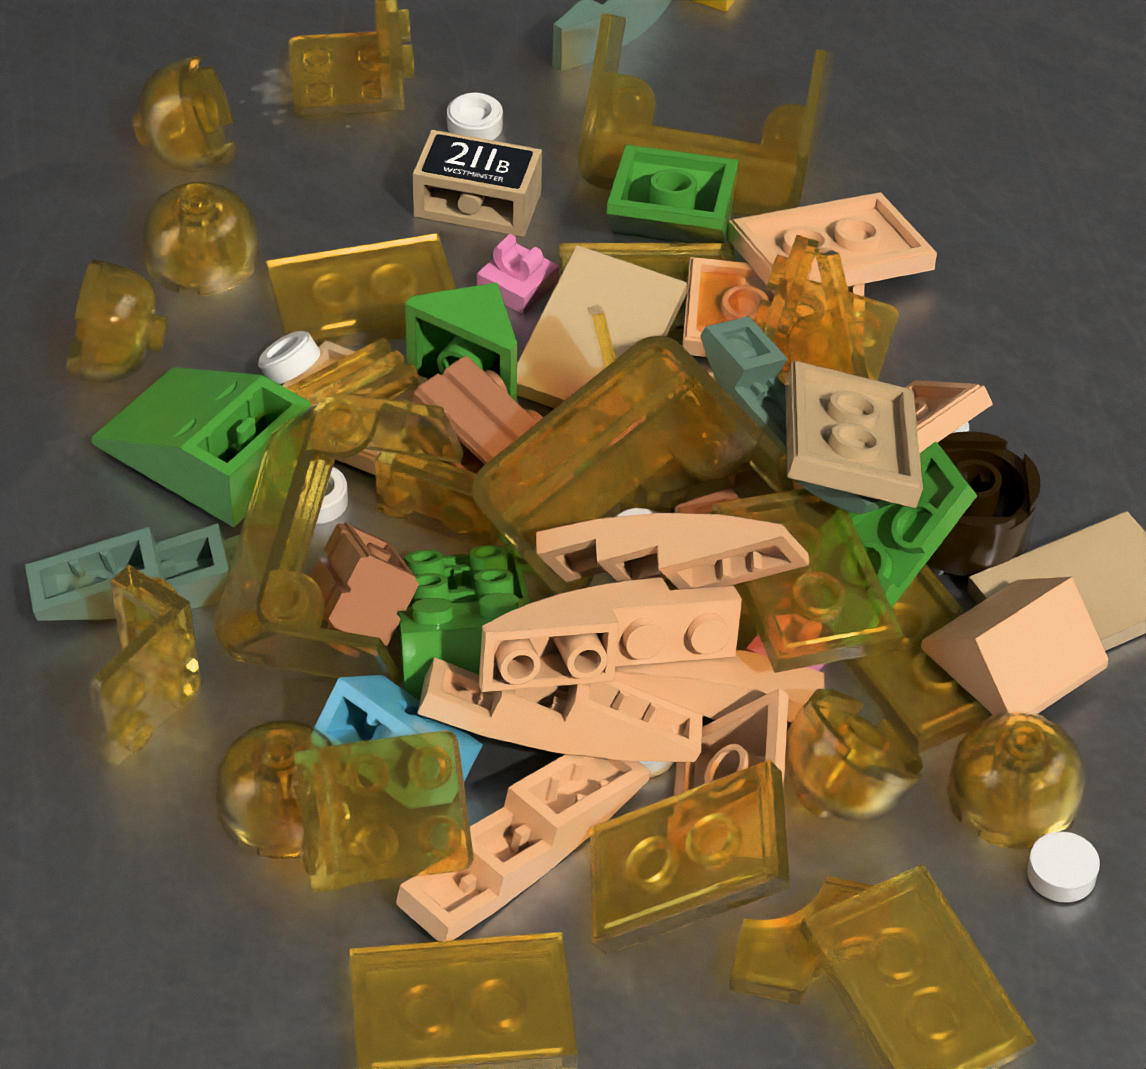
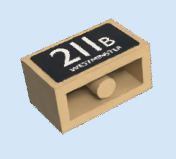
M431 129L413 172L414 217L525 237L541 195L542 149Z

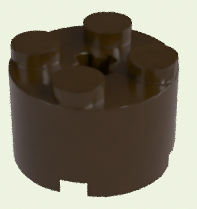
M974 431L955 432L938 442L939 446L954 463L977 494V497L933 553L923 569L931 574L951 573L970 577L1025 554L1030 542L1041 486L1039 472L1035 463L1025 453L1022 460L1007 449V440L989 433Z

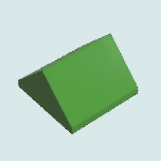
M626 144L607 202L606 215L612 233L726 248L728 223L731 217L739 160Z
M497 282L414 295L406 301L407 371L430 379L438 373L442 375L447 367L467 356L483 371L491 370L503 380L508 394L517 402V341Z

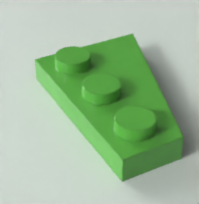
M936 441L920 453L923 491L916 508L895 503L863 514L845 510L800 544L808 553L809 565L789 570L842 651L852 660L977 497V494Z

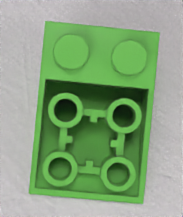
M172 367L91 437V442L94 446L228 525L235 527L280 486L291 472L299 468L314 454L311 402L263 375Z
M484 545L471 549L469 554L443 555L436 550H417L408 553L405 558H402L419 583L406 611L397 612L401 619L397 626L402 683L405 691L420 700L424 677L434 657L479 675L482 626L510 611L531 603L518 550L507 551L506 548L501 546Z

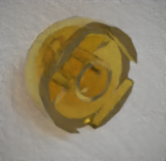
M199 54L177 60L157 69L145 81L138 99V112L133 115V127L140 144L143 146L148 145L156 158L167 166L185 172L206 171L227 165L232 162L235 153V141L224 144V127L234 124L226 92L212 65L204 68L199 66V63L204 58Z
M190 182L176 186L159 196L145 218L143 235L144 263L152 279L167 290L179 293V285L197 287L198 295H214L235 288L247 280L255 270L254 260L260 252L256 220L247 203L240 195L228 187L211 182Z
M92 259V263L89 262L81 286L74 320H77L75 340H70L67 376L89 381L114 382L129 378L143 367L149 351L161 353L168 317L157 315V295L149 281L135 270Z
M817 689L796 714L786 733V767L791 780L799 789L797 792L798 800L814 815L824 819L834 816L843 820H873L889 813L911 791L922 776L919 775V772L924 767L923 761L913 744L896 726L883 717L875 727L868 720L858 715L865 705L864 703L833 689Z
M1024 711L1002 712L973 726L959 742L953 756L947 794L954 815L960 822L962 821V816H964L969 823L978 827L979 838L992 845L1016 850L1029 849L1042 836L1052 832H1060L1066 829L1069 824L1071 828L1077 821L1086 783V769L1079 748L1060 725L1042 715Z
M291 719L270 720L253 726L233 741L227 748L217 768L216 808L218 819L229 839L238 845L239 838L245 844L257 847V855L270 859L300 858L323 849L334 839V830L342 824L344 818L347 823L352 812L351 777L347 762L343 760L331 739L313 725Z

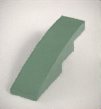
M286 521L226 539L223 538L217 523L159 542L155 541L150 528L146 527L25 564L33 613L37 621L104 620L172 613L237 601L303 583L292 537Z

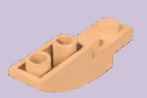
M658 577L592 586L530 603L482 626L479 687L482 692L611 682L615 680L616 666L736 657L742 598L734 585L669 590L663 578Z

